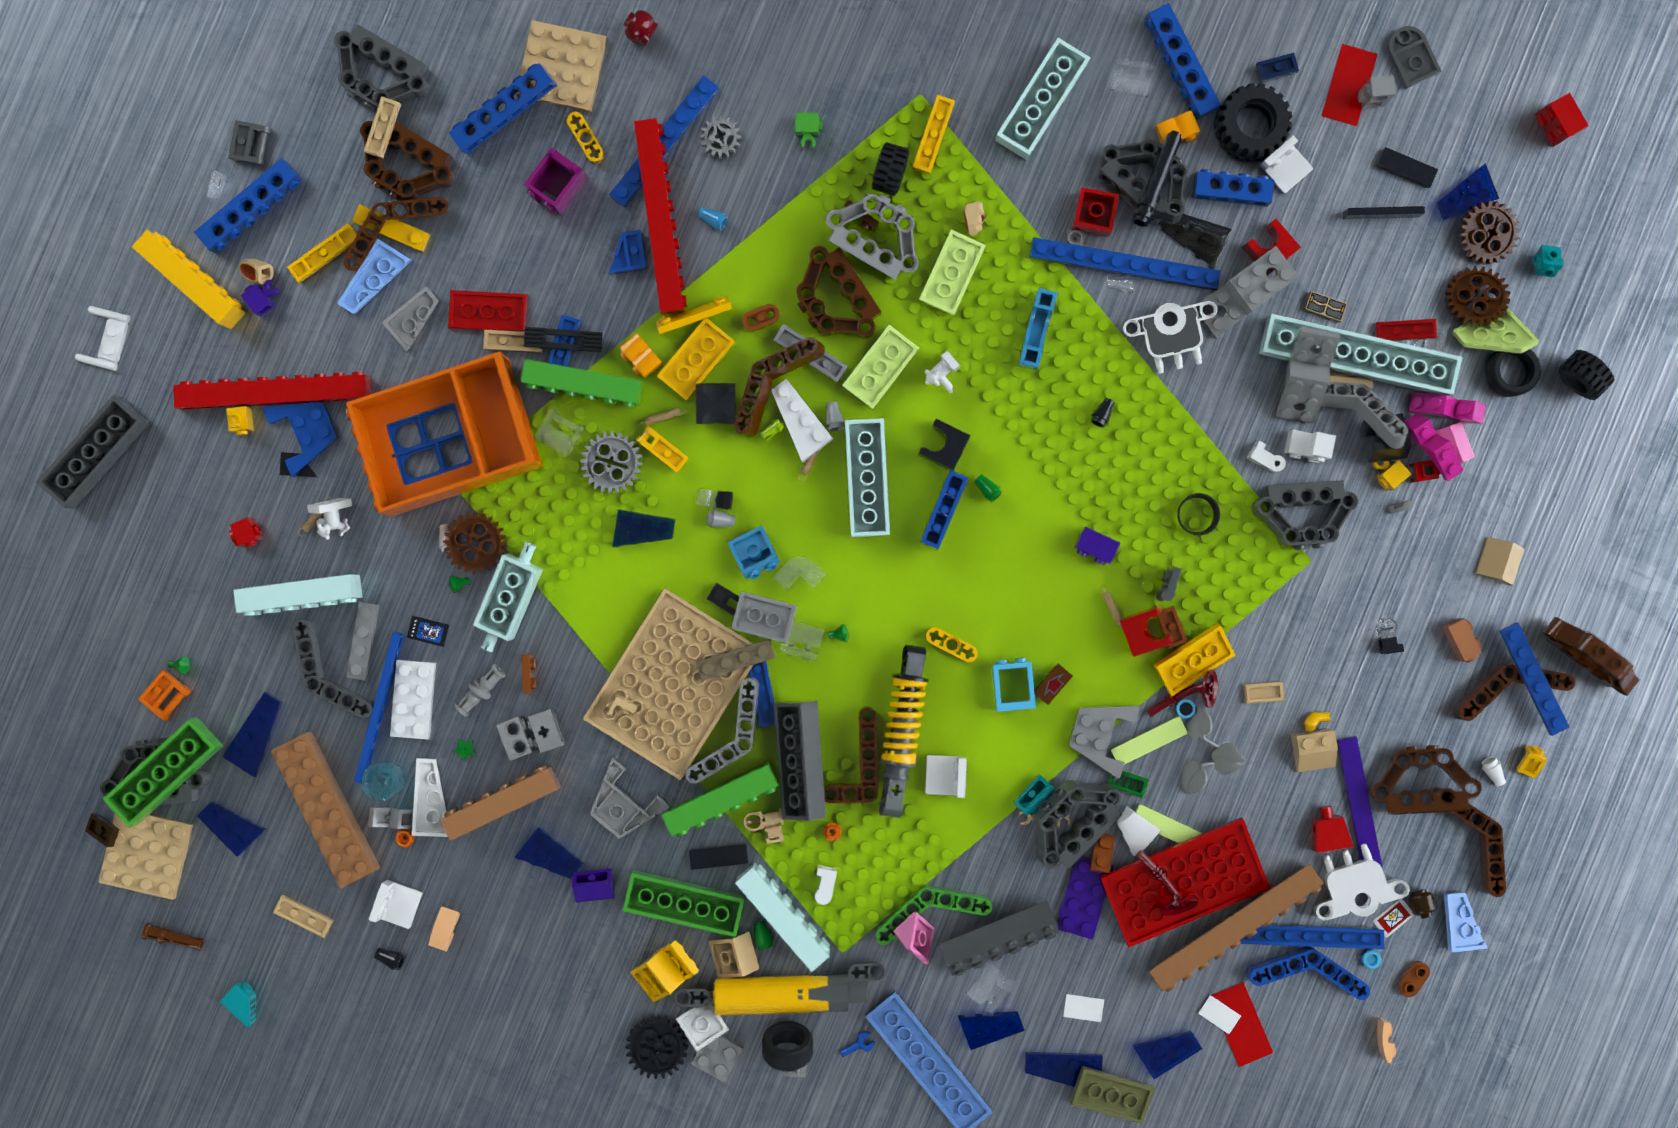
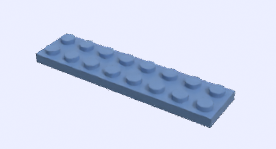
M896 991L892 992L865 1015L867 1020L955 1128H974L993 1112Z

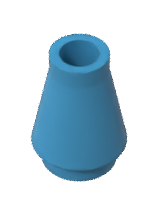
M702 207L698 213V217L715 230H723L728 220V217L723 212Z

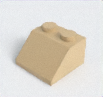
M1322 729L1291 734L1297 772L1336 766L1338 748L1335 730Z
M739 932L736 937L726 935L708 941L718 978L743 977L759 969L750 932Z

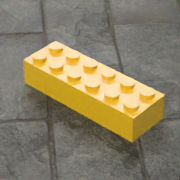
M146 230L131 247L214 321L232 329L246 313L242 309L243 304L229 296V292L221 285L218 286L214 283L215 280L209 274L200 270L201 267L193 260L190 261L186 258V254L178 247H174L170 239L157 231L153 233Z

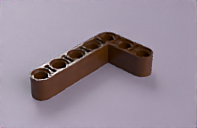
M866 706L859 711L860 783L828 784L824 786V798L827 803H870L878 797L876 712L872 707ZM866 710L873 713V717L869 721L862 718V713ZM871 730L873 732L872 739H864L862 736L863 732ZM866 749H871L874 752V756L871 759L863 757V752ZM872 769L874 776L872 778L864 777V770ZM867 788H872L875 791V794L870 798L864 795V791ZM846 789H853L855 796L847 798L844 794ZM826 790H835L836 796L834 798L826 797Z

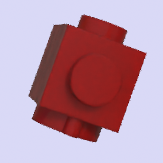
M247 517L230 524L229 535L236 547L244 546L251 548L257 545V541L262 540V530L256 524L254 518Z

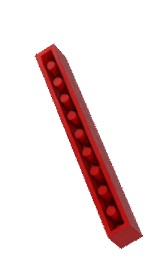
M657 118L634 121L660 313L661 315L685 312L684 307H687L686 295H682L681 288H685L683 276L679 275V269H682L681 257H677L676 250H679L678 238H674L673 231L677 230L676 220L671 218L674 205L673 200H669L668 193L671 192L670 181H666L665 175L669 173L668 163L663 160V155L666 154L665 143H661L660 136L664 135L662 123L658 124Z
M352 372V375L333 373V376L327 377L326 374H314V377L307 378V375H295V378L288 379V376H276V379L269 380L268 377H257L255 381H249V378H238L237 382H230V379H219L218 383H211V380H200L199 384H192V381H181L180 385H173L174 408L191 410L352 401L371 394L370 376L365 375L364 372Z

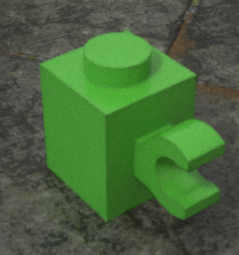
M796 112L795 134L796 136L803 137L801 141L802 148H805L807 141L812 142V149L816 147L814 137L819 136V131H822L823 119H819V113Z

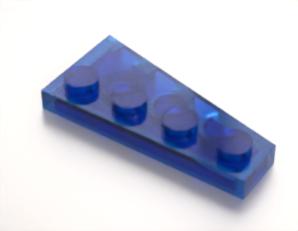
M1025 1052L1024 1071L1027 1074L1075 1087L1082 1066L1102 1071L1103 1056L1102 1054Z

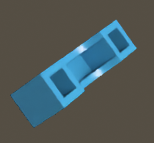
M1042 288L1037 290L1017 366L1032 370L1038 369L1057 292Z

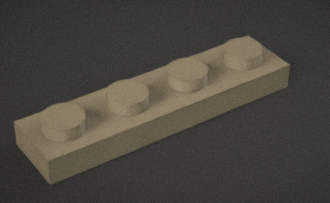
M771 639L696 662L703 681L776 658Z

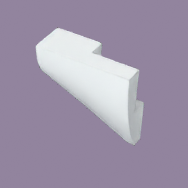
M1128 806L1116 821L1118 828L1123 833L1124 841L1127 842L1130 848L1129 852L1133 856H1136L1138 851L1144 850L1161 831Z

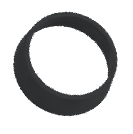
M1203 493L1191 494L1181 502L1178 508V522L1190 534L1206 535L1213 531L1219 523V506L1209 495ZM1191 498H1202L1213 509V521L1204 531H1189L1180 520L1181 506Z

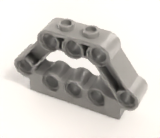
M866 194L855 203L839 210L831 209L826 213L825 223L829 228L833 229L827 240L839 246L842 250L851 253L859 260L868 263L876 270L885 273L893 279H896L900 270L909 273L918 268L919 261L915 256L913 239L914 219L906 213L907 209L897 204L895 207L890 204L891 199L882 194L880 196ZM870 198L875 200V207L873 209L866 207V201ZM886 208L892 211L889 219L883 217V211ZM874 212L878 214L881 221L894 223L897 231L899 258H894L893 253L888 249L877 248V244L873 240L868 238L862 239L858 231L845 229L842 227L843 224ZM833 214H838L840 217V221L836 225H833L830 221ZM903 218L908 220V226L905 229H901L899 226V222ZM853 232L856 235V240L853 243H848L846 237L849 233ZM867 242L872 244V250L869 253H865L863 250V246ZM883 252H887L889 255V259L885 263L880 261V255ZM910 257L912 265L906 268L903 265V261L905 258Z

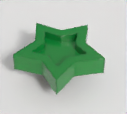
M458 739V748L454 753L460 754L463 761L468 755L476 754L472 748L473 740L464 742Z

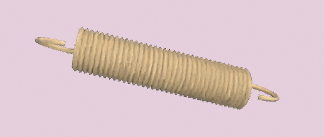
M679 408L645 417L647 422L643 423L650 425L680 416Z
M820 450L804 463L800 472L805 474L806 477Z
M313 513L299 531L302 529L308 533L316 524V521L323 516V513Z
M1104 588L1103 591L1105 590V593L1101 595L1116 625L1120 624L1121 627L1120 620L1122 616L1110 592H1106Z

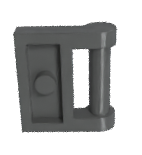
M235 120L228 158L264 166L265 160L263 156L271 128ZM256 131L260 132L256 155L253 157L251 156Z
M1167 567L1166 570H1163L1161 590L1155 593L1157 600L1171 601L1173 599L1181 568Z

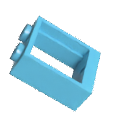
M1026 658L1015 659L1014 663H1007V660H997L996 664L991 665L995 709L997 712L1036 708L1031 661H1027ZM1026 667L1029 700L1001 702L998 670Z

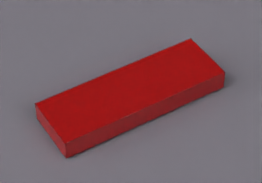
M1437 319L1376 322L1377 338L1390 341L1437 339Z

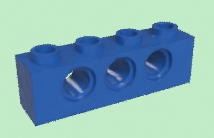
M1202 169L1194 175L1192 198L1268 207L1272 203L1274 180L1269 179L1268 176H1257L1255 178L1244 173L1237 176L1231 175L1230 172L1226 171L1212 173L1211 170ZM1210 181H1215L1218 184V189H1213L1210 186ZM1229 184H1235L1237 191H1232L1229 188ZM1248 186H1254L1256 193H1251L1248 190Z
M951 470L949 471L920 543L939 550L968 477Z

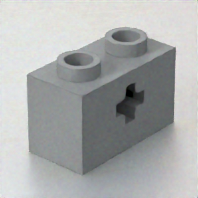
M553 708L528 717L527 725L530 732L533 731L535 739H533L536 750H540V753L565 745ZM543 726L545 729H549L548 733H541V730H543Z

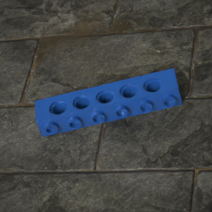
M1167 3L1149 12L1145 18L1146 28L1154 35V43L1158 49H1161L1163 61L1166 65H1169L1174 82L1179 84L1180 94L1183 99L1187 100L1189 111H1192L1196 120L1218 110L1221 104L1170 4ZM1160 26H1166L1168 32L1161 31ZM1168 43H1175L1177 48H1170ZM1182 59L1185 62V66H1180L1177 60ZM1186 76L1192 77L1194 83L1187 82ZM1194 94H1201L1203 100H1197Z
M542 64L531 65L527 69L528 72L523 76H517L510 86L500 89L497 92V96L486 100L482 104L483 107L477 111H472L468 114L466 120L452 127L453 130L449 134L462 152L466 154L471 153L558 86ZM535 80V86L529 89V83ZM516 92L521 94L518 100H514ZM505 103V109L499 112V106ZM490 115V121L485 124V116ZM475 126L474 134L469 135L470 128Z
M281 158L195 230L194 233L208 250L214 253L220 252L231 239L234 240L239 237L244 228L252 226L257 217L266 214L274 203L283 200L288 191L296 189L302 179L289 163ZM282 179L281 185L276 187V181ZM267 191V196L261 199V194ZM252 203V209L250 211H246L247 205ZM238 216L237 222L232 224V218ZM223 228V233L217 236V231Z

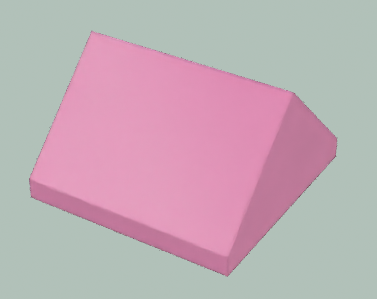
M1461 421L1435 431L1437 435L1450 441L1460 463L1475 457Z
M913 912L894 930V933L913 955L924 964H929L935 928L917 912Z

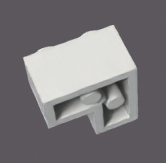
M1294 429L1288 431L1284 454H1288L1289 458L1301 460V457L1307 458L1308 462L1315 464L1325 462V460L1332 459L1336 436L1321 432L1308 433Z

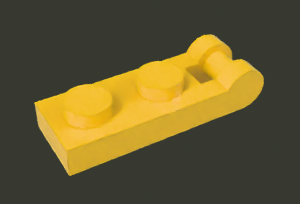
M647 425L644 429L645 432L641 437L638 436L636 441L678 473L690 458ZM650 436H653L655 439L649 444L647 440Z

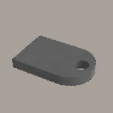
M1405 26L1399 28L1390 36L1387 43V51L1405 89L1442 72L1421 30L1412 26ZM1400 33L1407 35V42L1400 41Z

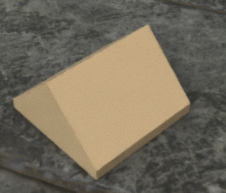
M1487 537L1475 574L1513 585L1525 549L1514 542Z

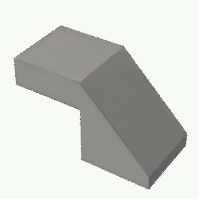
M370 807L368 826L412 829L413 809Z

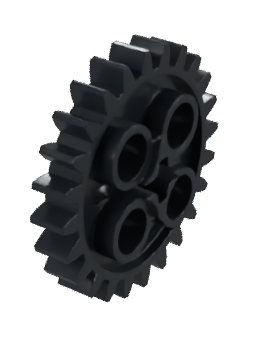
M650 1015L648 1022L642 1018L641 1025L636 1023L634 1025L636 1030H630L629 1033L632 1036H628L626 1039L630 1043L625 1046L630 1051L627 1052L626 1056L632 1057L629 1064H636L634 1070L641 1069L640 1075L647 1072V1078H649L651 1074H654V1078L657 1080L658 1075L661 1074L664 1079L666 1072L672 1076V1069L678 1071V1064H684L682 1058L687 1057V1053L684 1050L688 1049V1045L683 1043L687 1042L688 1038L682 1037L684 1034L683 1030L678 1031L679 1024L673 1025L674 1019L667 1022V1016L660 1020L659 1015H657L656 1019L653 1020ZM652 1031L655 1034V1038L649 1039L645 1033ZM667 1036L672 1037L674 1042L667 1044L664 1038ZM655 1044H659L658 1050H655ZM647 1050L650 1056L643 1057L640 1051ZM665 1055L668 1058V1062L663 1063L658 1057Z

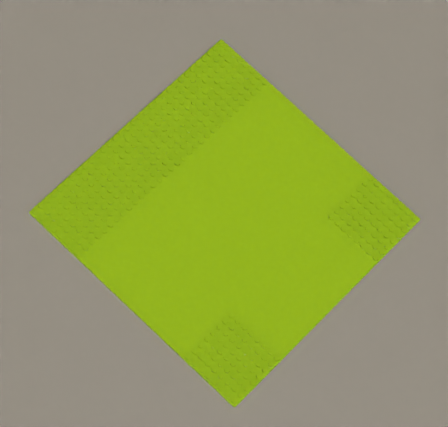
M922 95L914 98L682 291V295H686L687 307H684V311L713 302L717 297L723 296L725 298L728 296L732 309L708 317V319L736 343L702 383H735L736 418L752 365L785 349L773 341L783 324L805 338L811 337L821 342L827 353L848 366L838 383L809 364L774 379L758 432L753 437H747L738 433L735 430V424H696V391L686 401L660 380L657 375L703 319L659 334L656 322L661 317H671L679 314L661 315L659 310L587 370L641 380L644 386L640 406L635 405V408L625 407L621 405L622 402L616 401V405L602 402V398L592 401L583 398V395L580 394L576 398L566 396L564 391H561L560 394L555 396L528 419L543 467L461 494L474 511L478 513L479 517L485 513V519L488 520L491 516L493 517L491 523L499 522L496 528L504 529L500 535H506V538L501 541L507 543V546L504 547L511 555L519 557L525 542L537 546L530 562L543 569L537 583L538 588L610 674L664 588L730 629L734 615L707 600L716 583L740 596L742 591L798 606L788 644L771 639L776 658L767 660L774 701L775 703L817 701L824 786L828 784L860 783L859 711L866 706L872 707L876 712L878 797L870 803L825 802L826 818L811 821L783 820L784 824L781 825L779 823V827H782L784 841L766 844L768 834L764 829L749 831L745 828L743 822L745 816L750 812L761 811L762 814L776 812L778 808L781 809L780 782L773 793L765 795L764 792L759 795L760 797L756 801L749 804L745 801L739 809L732 812L728 809L724 812L841 952H846L907 901L919 888L926 885L1018 807L1013 802L1039 774L1049 782L1081 755V753L1068 745L1079 708L1140 706L1164 686L1153 664L1186 643L1170 649L1168 646L1133 657L1124 631L1121 629L1120 624L1116 625L1101 595L1105 593L1102 586H1104L1106 592H1110L1122 619L1159 605L1162 610L1174 606L1189 642L1216 623L1221 625L1226 634L1311 562L1310 557L1304 550H1294V547L1281 546L1277 541V537L1260 518L1254 516L1251 508L1252 504L1260 499L1067 267L1062 263L1029 258L1033 237L1041 238V236L948 126L946 127L931 174L912 169L932 111V106ZM886 142L909 149L906 169L899 191L895 196L872 189L876 165L882 147ZM866 194L877 196L882 194L891 199L889 203L895 207L899 204L906 208V213L914 219L913 239L915 256L919 261L918 268L909 273L900 270L896 279H893L885 273L876 270L868 263L859 260L851 253L842 250L881 310V315L873 319L875 332L870 338L863 339L858 335L844 334L824 336L817 328L813 329L808 322L809 315L807 312L803 313L797 305L799 303L797 287L803 282L810 263V252L814 247L823 246L829 253L839 248V246L827 240L833 229L826 225L825 215L831 209L839 210L843 208L848 199L855 203ZM873 198L868 199L866 207L873 209L875 207V200ZM982 202L985 221L982 223V230L976 236H969L964 220L963 206ZM886 208L883 211V217L889 219L892 211ZM874 212L868 213L879 222V227L874 233L871 230L868 232L860 226V222L856 219L843 224L842 227L845 229L858 231L862 239L868 238L876 242L877 248L888 249L893 253L894 258H899L897 231L894 223L881 221L878 214ZM833 214L830 218L833 225L838 224L840 221L838 214ZM906 218L901 219L899 222L901 229H905L908 226ZM951 229L986 245L954 316L919 301ZM853 232L847 235V242L853 243L856 240V235ZM870 242L865 243L863 246L865 253H869L872 250ZM883 252L880 255V261L882 263L888 261V253ZM817 253L814 256L816 261H823L825 258L822 253ZM910 257L904 259V267L907 268L912 265ZM825 265L815 289V297L824 303L825 313L834 318L862 319L859 314L852 311L851 301L841 294L840 284L831 279L830 269ZM836 268L833 274L840 277L844 274V271L841 268ZM847 284L843 289L845 292L850 293L854 290V286ZM1042 288L1057 292L1058 294L1048 324L1039 367L1037 370H1032L1017 365L1037 290ZM803 289L801 292L803 297H809L812 294L809 289ZM857 300L854 306L861 309L865 306V303L862 300ZM767 304L775 305L778 308L780 317L776 323L754 332L746 330L743 326L742 319L747 312ZM814 305L811 310L813 313L818 314L822 311V307ZM768 312L766 316L772 318L774 313ZM750 319L749 324L755 325L756 320ZM830 321L822 323V328L825 330H829L833 326ZM864 323L860 326L862 332H869L871 327L869 324ZM890 325L918 346L919 350L872 410L842 387V385L884 330ZM636 333L663 363L646 379L643 375L638 377L632 369L634 367L631 361L626 362L620 355L622 350L619 347ZM946 351L960 365V368L955 373L951 371L945 376L953 385V393H949L941 383L939 386L925 384V370L928 369L930 371L942 360L941 355ZM785 379L789 381L833 438L831 442L820 449L807 477L800 472L805 462H802L771 391ZM1105 398H1109L1115 404L1108 425L1101 428L1091 422V415ZM829 402H838L844 422L845 420L884 418L890 535L851 537L845 424L844 429L839 431H829L828 427H826V404ZM754 405L751 406L750 412L754 409ZM679 408L680 416L648 426L690 458L678 473L636 441L637 437H641L645 432L644 429L647 426L646 423H643L647 422L645 417ZM773 419H779L785 427L782 429L783 432H778L766 442L759 431L770 425ZM935 419L971 435L953 471L968 477V480L939 550L920 543L949 473V470L918 455L922 447H926L930 451H939L945 446L944 435L932 428ZM611 431H614L615 437L621 432L622 439L629 436L628 443L631 441L636 442L633 448H640L636 454L643 456L638 459L643 465L638 466L642 473L635 474L638 480H631L633 486L626 484V491L620 487V493L613 489L612 494H609L608 488L603 493L601 492V486L594 489L595 482L588 484L590 477H583L587 471L580 469L585 466L580 460L586 457L581 454V452L588 451L585 445H592L590 439L597 441V434L603 438V432L610 436ZM650 436L647 442L651 444L655 438ZM607 445L603 446L601 454L603 456L609 454L610 447ZM627 451L619 454L620 461L628 459ZM599 456L595 457L596 460L608 463L610 468L612 465L624 469L628 468L627 465L615 462L613 458L612 460H607ZM598 464L595 467V472L601 474L604 471V465ZM621 470L614 471L613 477L615 480L622 478L623 473ZM981 474L997 484L1002 491V494L992 503L989 500L986 501L974 482ZM718 491L734 493L732 510L716 508L715 499ZM1203 493L1209 495L1219 506V523L1213 531L1206 535L1190 534L1178 522V508L1181 502L1191 494ZM1191 498L1181 506L1180 520L1189 531H1204L1213 521V509L1202 498ZM1261 503V510L1266 512V505ZM713 509L729 515H734V527L711 528V526L706 525L708 510L713 511ZM763 526L780 563L772 571L764 570L760 572V576L756 579H745L728 542L757 527ZM1083 527H1088L1120 542L1111 564L1105 563V566L1094 562L1095 558L1089 555L1086 558L1076 553L1077 550L1073 547ZM1287 532L1286 538L1288 541H1291L1292 536ZM1167 567L1181 568L1173 599L1171 601L1157 600L1155 593L1161 590L1163 570H1166ZM730 598L727 605L736 610L738 602ZM1157 617L1150 618L1147 624L1150 634L1158 638L1164 637ZM842 624L847 626L849 631L848 642L828 638L829 631H834ZM937 627L973 645L978 651L977 658L973 662H966L932 645L926 639L927 630ZM731 629L754 644L769 640L768 638ZM936 630L934 633L930 632L929 634L932 637L931 641L938 639L941 641L939 645L943 646V641L947 635L944 634L942 638L938 636V631ZM949 639L946 647L949 650L956 649V640ZM961 643L960 649L956 654L960 655L961 651L966 654L965 658L973 657V649L965 650L962 648L964 644ZM912 645L926 648L922 677L929 679L924 690L926 695L918 698L924 701V706L916 708L923 713L922 717L916 718L921 722V726L915 729L920 733V736L913 739L918 743V747L912 749L917 754L916 767L909 768L908 775L910 776L909 780H906L901 817L880 816L879 805L885 778L882 776V773L886 767L884 763L880 762V758L884 750L888 751V749L883 747V743H889L890 740L884 736L886 732H891V728H887L886 723L893 720L887 714L888 712L897 711V709L891 708L889 703L891 701L898 702L899 700L891 697L890 694L892 691H900V688L892 685V675L901 672L904 646ZM1026 658L1027 661H1031L1034 690L1057 663L1073 675L1049 705L1035 695L1036 708L997 712L995 709L991 665L996 664L997 660H1007V663H1014L1015 659ZM1026 667L998 670L1001 702L1029 700ZM751 682L745 685V687H748V694L744 695V697L750 696ZM740 687L691 765L735 739ZM744 701L743 707L746 710H752L753 704L750 701ZM869 710L862 713V718L866 721L871 720L873 717V713ZM757 716L753 748L737 760L700 781L704 788L710 790L769 761L779 780L775 725L760 728ZM1116 718L1114 727L1119 722H1121L1122 719ZM748 720L742 721L741 725L744 729L751 728V723ZM865 730L862 736L864 739L870 740L873 737V732ZM742 739L740 740V746L747 749L749 748V742ZM725 749L723 751L726 758L730 759L733 757L731 750ZM866 749L863 752V757L866 759H871L874 756V752L871 749ZM927 755L966 757L965 798H957L956 795L925 793ZM713 759L707 760L708 767L716 768V762ZM703 768L699 769L696 772L693 771L692 773L694 774V776H698V774L703 771ZM868 768L864 770L863 775L866 778H872L874 771ZM849 788L845 790L844 794L847 798H852L855 796V791ZM867 788L864 791V795L868 798L875 794L872 788ZM828 789L825 795L828 798H834L836 792L833 789ZM750 815L746 818V821L760 818L758 815ZM834 822L840 825L841 836L838 840L828 841L825 835H823V828L826 827L827 823ZM760 823L749 824L747 827L755 829L760 826ZM818 865L837 869L832 898L825 905L819 904L815 899V891L819 887L821 876H817Z

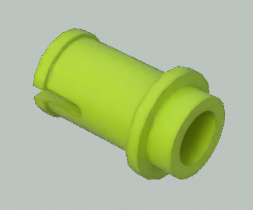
M773 419L770 425L759 432L767 442L778 432H783L782 429L785 427L779 419Z

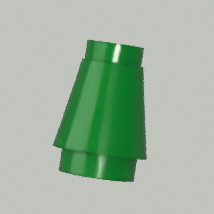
M983 474L974 481L986 501L989 500L992 503L1002 494L1000 487Z
M761 921L753 924L755 943L759 951L774 946L772 942L774 939L765 922Z

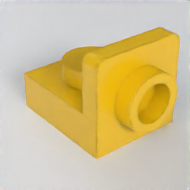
M1526 744V754L1518 764L1517 771L1536 779L1546 764L1547 758L1540 747H1532Z

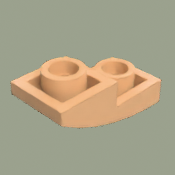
M441 906L428 944L430 947L447 952L454 936L453 930L460 917L459 912Z
M1378 1018L1377 1042L1379 1052L1387 1063H1391L1392 1058L1396 1055L1395 1044L1389 1040L1393 1032L1392 1024L1386 1019Z

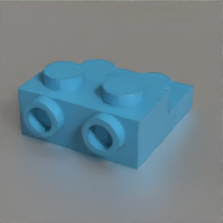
M763 526L757 527L728 542L745 579H756L760 576V572L764 570L772 571L780 563Z

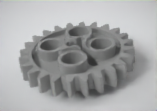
M611 431L610 436L603 432V438L597 434V441L590 439L592 445H585L588 451L581 452L582 455L586 456L585 459L580 460L581 463L585 464L580 469L587 471L583 477H590L588 484L595 482L594 489L601 486V492L603 493L606 488H608L609 494H612L613 489L620 493V487L626 491V484L633 486L631 480H638L635 474L642 473L638 466H642L643 463L639 462L638 459L643 456L636 454L640 448H633L636 443L635 441L628 443L629 436L622 439L621 432H619L617 437H615L614 431ZM607 445L610 447V452L608 455L603 456L601 448ZM623 451L628 453L626 461L619 460V454ZM599 456L607 460H612L613 458L615 462L627 465L628 468L624 469L616 465H612L610 468L608 463L596 460L595 457ZM598 464L604 465V471L601 474L595 472V467ZM619 469L623 473L622 478L615 480L613 473Z

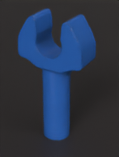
M862 1031L858 1033V1039L855 1043L839 1050L841 1056L845 1057L858 1049H864L866 1052L870 1051L875 1041H870L867 1044L863 1042L864 1038L870 1036V1032Z

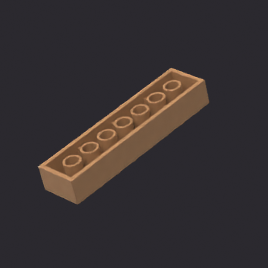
M312 731L304 733L271 750L340 889L381 868Z

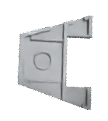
M1140 706L1079 708L1068 745L1120 779L1125 762L1105 757L1116 718L1136 723Z
M612 758L590 815L620 839L667 810L671 805L657 795L644 810L614 784L627 768L615 758Z

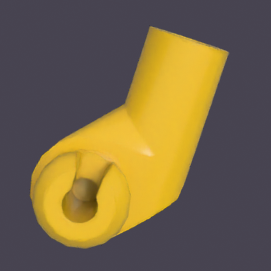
M1310 713L1304 721V729L1312 732L1319 722H1330V713Z

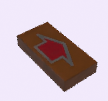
M1057 663L1034 690V693L1049 705L1073 675Z

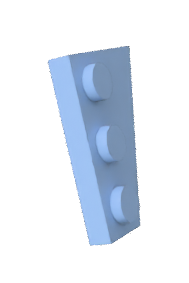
M1444 893L1448 951L1453 953L1487 949V945L1480 934L1481 930L1474 920V913L1466 893Z

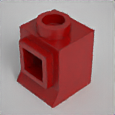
M1432 460L1409 464V468L1414 467L1416 478L1411 479L1412 483L1440 478L1439 475L1441 473ZM1429 465L1431 475H1425L1424 466Z

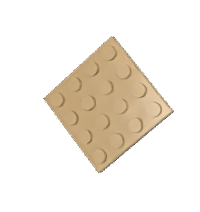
M532 20L520 75L523 76L528 72L527 69L531 65L542 64L558 86L538 101L591 112L607 36ZM535 80L529 83V89L535 86ZM516 92V96L520 97V92Z
M115 813L112 824L120 830L114 847L106 848L98 883L170 900L176 899L193 824L149 814L139 825L128 828Z

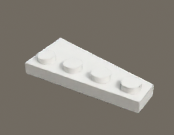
M787 379L771 390L802 462H805L833 440Z
M416 758L412 836L448 837L440 821L445 817L444 813L447 811L437 759Z

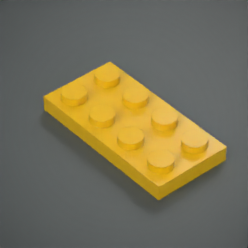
M705 318L659 372L657 377L688 401L696 391V384L702 383L736 342L708 318Z
M1216 623L1153 665L1168 694L1174 696L1203 677L1209 669L1214 670L1234 657L1235 653L1221 625Z

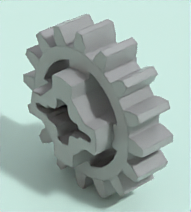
M722 116L717 121L712 117L713 122L706 121L707 128H701L704 134L700 135V139L705 140L701 142V145L706 147V153L712 152L713 158L716 154L719 155L720 159H722L724 154L729 158V152L735 154V147L740 148V143L737 142L742 140L741 135H737L741 132L740 128H735L736 122L730 123L729 117L725 121ZM714 128L712 135L709 136L710 131ZM718 131L724 138V144L718 138ZM733 139L731 145L728 147L729 140Z

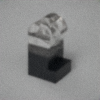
M698 489L696 505L732 510L734 493Z
M1392 618L1379 619L1376 624L1380 654L1404 652L1403 644L1397 643V622Z

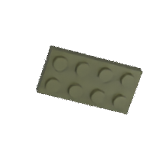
M1082 1066L1070 1103L1077 1107L1143 1124L1155 1088L1150 1084Z

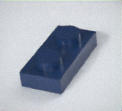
M1294 53L1257 62L1256 64L1261 83L1299 72Z

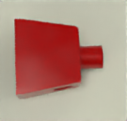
M1332 806L1320 807L1321 818L1312 819V850L1320 853L1353 847L1344 818L1340 815L1333 816Z

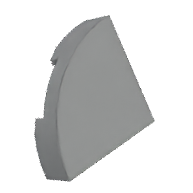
M1410 500L1389 506L1388 509L1390 514L1414 508V505Z

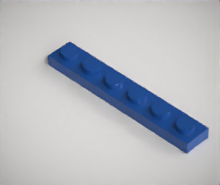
M1516 622L1499 630L1549 735L1553 736L1570 728L1520 624Z

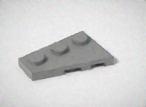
M425 286L387 317L382 324L405 351L409 352L438 305L439 300Z

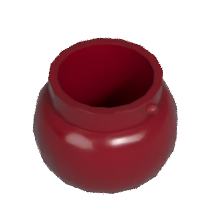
M637 10L635 13L630 12L623 24L626 27L625 35L634 43H642L643 45L647 44L658 26L654 22L653 17L644 10Z

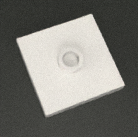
M713 1003L702 1007H692L676 1018L696 1052L729 1031L721 1016L715 1014Z

